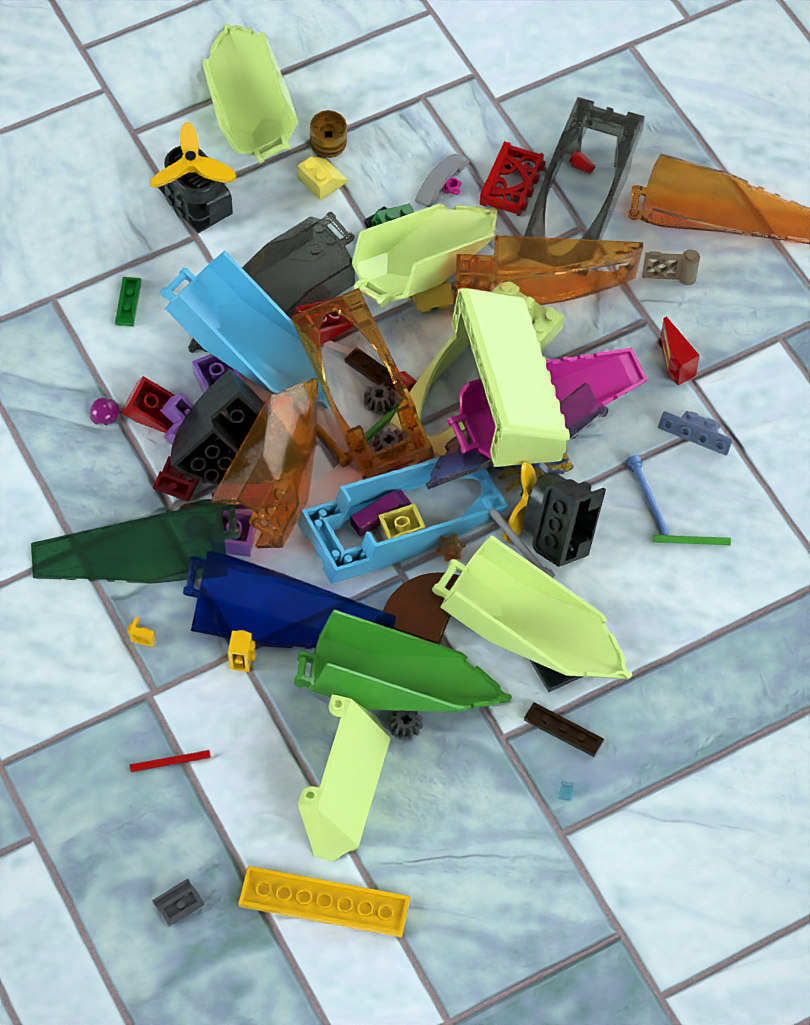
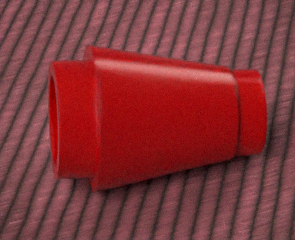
M576 150L569 159L572 167L591 174L596 167L581 151L578 152Z

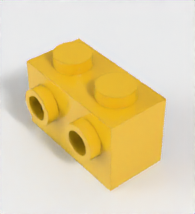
M245 630L232 631L228 649L230 670L250 672L251 662H255L256 642L252 640V633H248Z

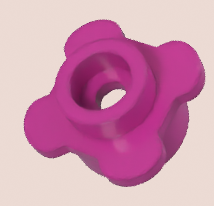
M451 177L445 183L443 192L445 194H460L459 187L462 184L461 181Z

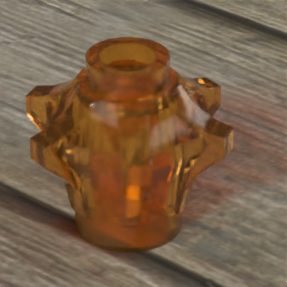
M454 533L453 536L444 537L442 535L440 537L441 542L439 547L436 548V552L441 553L446 562L451 559L462 558L460 554L462 549L466 547V543L461 542L457 538V533Z

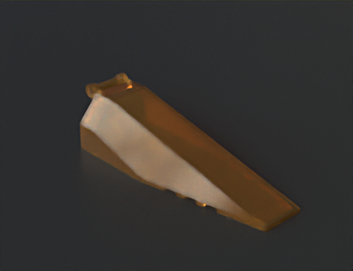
M660 154L653 166L647 187L632 186L631 210L628 212V218L631 220L639 219L664 228L702 230L810 244L809 207L802 206L793 200L790 202L780 198L779 194H770L764 191V188L760 186L754 187L748 184V181L728 172ZM640 195L644 196L642 211L638 210Z

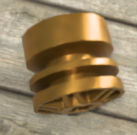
M321 111L314 115L310 123L311 148L317 155L325 158L340 155L345 150L347 144L346 120L336 111Z

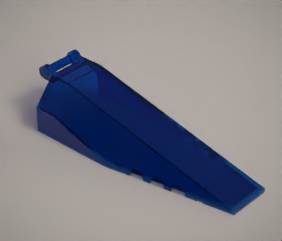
M208 550L206 560L197 556L190 557V569L187 584L183 588V594L197 598L191 631L231 639L232 631L245 630L248 633H252V640L256 642V645L312 649L316 648L319 635L333 610L394 629L395 615L286 574L227 554ZM202 567L204 569L198 590L194 588L197 569Z

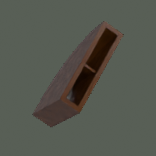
M445 572L423 574L408 580L398 587L388 599L383 612L378 614L376 624L440 645L451 615L440 608L444 597L436 595L432 588L435 584L439 583ZM453 574L445 588L450 591L459 575Z

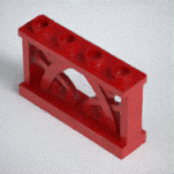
M504 141L480 193V205L485 207L489 205L521 216L522 211L527 209L528 197L531 198L533 195L534 184L537 185L539 182V173L545 168L544 154L518 148ZM530 162L535 163V166L533 168L528 167V165H530ZM509 166L511 169L507 170L504 167ZM517 170L523 182L507 188L506 180L500 175H509ZM498 183H501V184H503L504 189H501V188H502V185H501L500 187H498V186H496V185H497ZM506 196H510L512 201H514V197H518L520 200L517 203L508 201Z

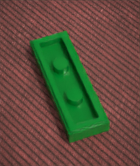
M123 277L115 320L116 325L134 327L141 278Z

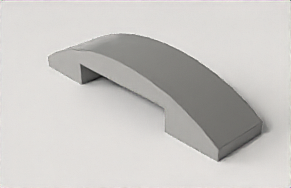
M452 154L442 160L425 179L415 198V202L431 207L440 197L439 190L456 171L461 173L470 162V159L458 154Z

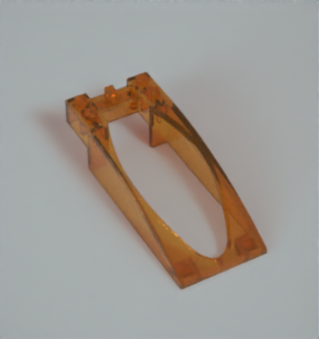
M495 235L493 255L457 254L453 305L456 303L458 289L470 288L492 292L499 283L510 281L519 287V292L527 297H532L540 305L565 302L603 292L636 278L643 250V242ZM629 263L626 266L619 265V269L616 272L589 270L617 264Z
M359 288L290 316L362 480L399 470L403 466L415 461L417 464H420L435 457L433 447L418 418L415 404ZM329 312H336L346 317L363 334L383 361L399 398L400 408L397 409V414L405 440L372 453L362 427L358 425L350 428L340 414L327 384L321 352V323L324 316Z

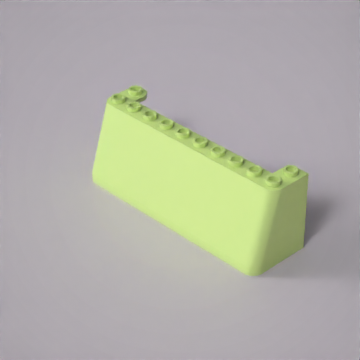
M470 288L458 289L452 327L455 337H463L466 327L496 426L490 449L494 467L522 465L525 461L530 464L562 461L563 454L566 453V442L569 440L570 434L564 425L565 418L560 412V402L555 397V386L551 384L550 371L546 369V359L541 353V343L537 341L536 328H533L532 315L528 313L527 301L520 296Z

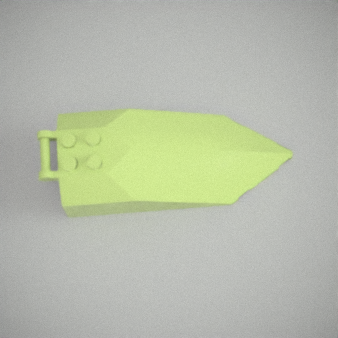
M227 23L223 26L224 31L219 33L209 51L211 56L209 59H205L202 64L220 129L235 153L254 155L259 164L265 162V159L285 149H292L289 139L298 124V119L290 93L264 32L257 34L254 33L253 29L238 25L231 27L230 23Z
M437 204L360 231L352 260V266L360 280L354 284L353 290L365 294L375 300L379 306L385 307L388 302L407 298L441 285L493 239L498 210L495 208L485 209L455 205V209L445 208V204Z
M492 535L478 548L466 566L455 559H451L448 569L441 580L432 588L436 595L444 597L440 608L495 645L566 676L629 679L632 676V672L628 671L625 666L626 659L614 634L609 632L605 624L607 620L604 614ZM457 571L460 575L449 591L445 586L454 572Z

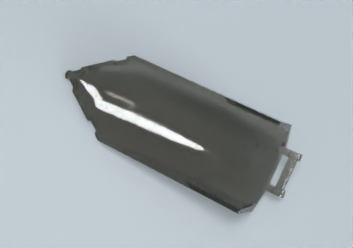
M328 212L322 219L310 216L264 245L242 269L290 318L296 307L334 298L355 284V269L352 266L353 259L345 247L354 240L355 235L344 228L333 212ZM331 223L343 238L339 239L327 225ZM192 338L188 346L189 352L193 353L195 350L208 352Z

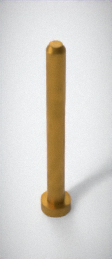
M299 405L297 411L340 459L339 464L342 467L349 465L352 462V457L349 454L345 455L304 406Z

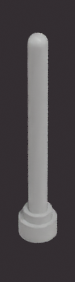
M491 509L489 514L527 560L553 578L555 576L553 571L547 567L544 568L497 510Z

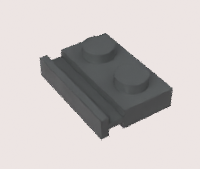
M189 879L184 880L152 900L154 906H156L169 927L204 905V901L191 885Z

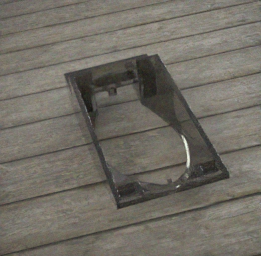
M577 97L546 172L518 257L587 277L631 170L632 156L644 128L645 116L629 111L627 115L613 112V108L607 107L602 109L594 106V101ZM587 128L616 136L615 175L609 194L600 212L576 246L567 254L555 257L550 253L546 244L545 211L547 196L565 154L572 155L576 150L578 152L581 151L582 140Z

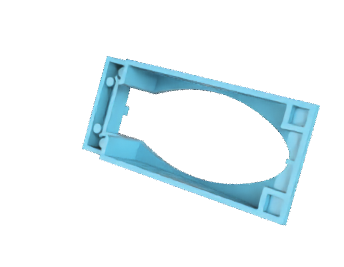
M472 451L466 455L458 452L340 486L336 500L301 510L297 524L305 539L309 538L316 549L315 552L324 564V573L330 583L334 584L393 565L437 547L492 519V516L489 514L491 509H496L500 514L508 509V505L476 452ZM462 478L475 479L482 486L481 494L475 503L460 518L379 543H376L371 532H366L362 545L348 550L343 549L333 530L345 525L350 520L351 515L391 491L401 489L402 492L434 483Z

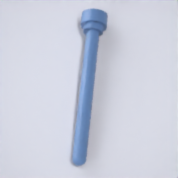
M633 455L626 460L628 469L635 473L661 534L668 535V528L641 470L642 460L639 455Z

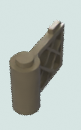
M692 249L684 251L683 254H668L656 251L645 252L642 278L679 280L684 285H692L696 282L700 254ZM649 259H655L658 261L651 262ZM661 264L665 265V267L660 268L658 266ZM651 269H654V270H655V272H647V271H649V270H651ZM672 270L675 273H667V271Z

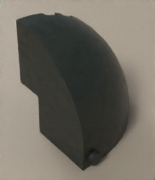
M231 369L213 383L194 404L180 425L171 449V466L189 478H196L204 484H217V487L253 485L267 480L271 482L275 480V477L284 473L288 474L305 462L303 454L284 425L263 400Z

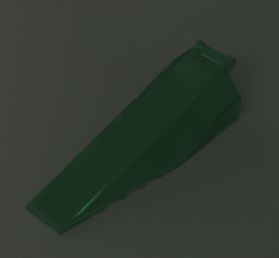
M221 498L202 499L147 515L32 542L33 578L76 580L77 578L88 579L89 581L99 579L107 580L108 582L122 580L127 583L152 584L228 576L225 540L240 537L235 510L237 502L235 500H227L221 503ZM222 511H228V531H224Z

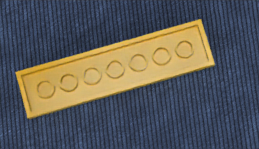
M252 866L247 867L239 899V907L400 938L403 937L410 903V896Z

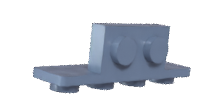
M664 411L658 428L723 455L729 453L733 441L732 438L718 433L721 424L716 423L713 419L701 417L692 411H686L682 417Z

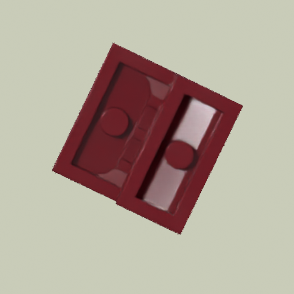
M168 456L162 472L160 471L153 489L188 502L200 480L193 477L189 478L171 466V457Z

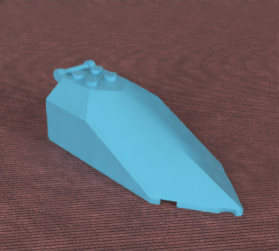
M226 251L218 255L196 277L189 269L183 268L167 287H163L160 290L162 297L170 301L165 309L203 349L270 393L324 408L331 405V402L326 397L328 390L321 364L317 363L315 352H317L315 344ZM184 280H187L189 284L176 296L173 291Z

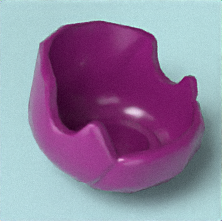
M98 398L90 408V419L96 425L102 423L107 426L116 421L119 416V406L112 399Z

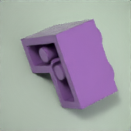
M181 393L170 397L160 410L174 423L164 436L171 445H173L180 425L194 406Z

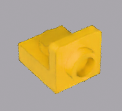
M135 617L133 623L130 622L127 631L130 634L131 642L154 647L156 641L155 632L146 627L140 628L139 617Z

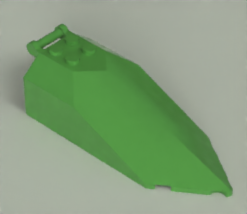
M337 610L332 611L322 629L314 654L306 651H300L297 654L298 670L297 675L294 677L295 686H305L313 692L328 697L334 694L350 698L367 710L463 711L506 703L512 699L511 694L504 693L500 685L480 667L476 666L474 668L466 661L468 657L462 652ZM307 662L311 663L310 677L305 676Z

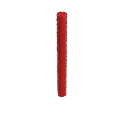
M210 750L129 765L130 771L136 772L211 758Z

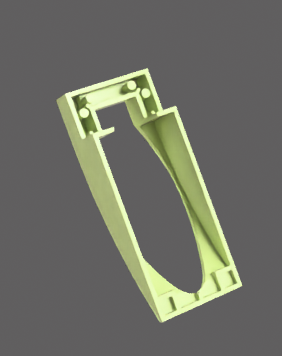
M506 278L492 291L520 296L527 301L528 313L532 315V325L537 331V341L541 343V352L563 329L564 315L550 306L546 309L536 303L532 297L525 296L519 292L517 285ZM466 327L463 337H455L454 333L421 375L390 421L392 426L438 457L461 452L460 449L462 447L452 426L440 434L426 435L421 428V415L430 386L470 344ZM459 422L461 430L469 443L471 440L462 422Z

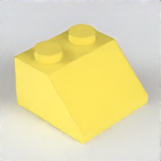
M311 156L297 165L298 179L319 200H322L348 182L326 158Z
M448 280L441 285L412 295L415 308L420 310V312L431 311V308L434 307L445 309L449 308V305L454 304L451 283Z
M415 503L378 515L386 540L426 528Z

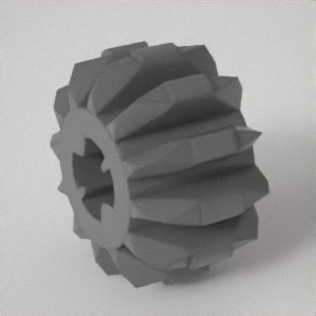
M375 383L374 387L368 386L367 391L364 393L365 406H368L369 411L374 410L375 414L378 411L384 414L385 410L390 411L395 404V393L391 391L390 385L385 387L384 383L380 386Z
M390 428L386 432L381 429L380 434L375 435L373 447L375 448V453L380 454L381 459L385 456L388 460L392 456L397 459L398 454L403 453L405 441L403 440V435L398 434L397 429L393 432Z
M394 710L392 717L389 718L390 730L394 731L395 737L401 735V739L404 740L405 736H408L412 740L413 734L418 736L420 729L423 728L422 716L418 715V711L399 710L398 712Z

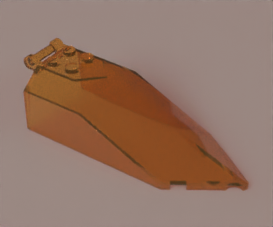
M311 378L310 381L301 382L284 389L281 393L272 394L268 397L211 499L213 503L242 504L254 511L249 519V524L261 532L255 544L257 548H283L299 519L301 510H304L308 503L317 440V378Z

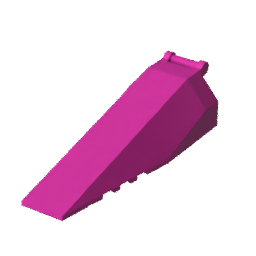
M632 348L596 352L590 355L581 354L576 357L567 356L554 360L546 359V369L550 371V381L555 386V397L560 402V412L565 418V428L648 381ZM479 378L468 382L460 390L459 415L448 419L447 422L454 430L462 447L460 450L463 455L476 450L491 458L490 449L496 426L482 380ZM459 422L463 423L472 444L468 445Z

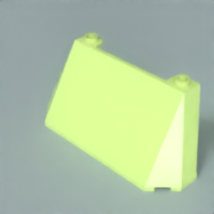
M332 694L329 711L333 716L341 719L319 788L314 786L306 787L302 791L298 802V808L313 849V857L329 861H335L341 855L359 848L390 743V737L376 715L350 698Z

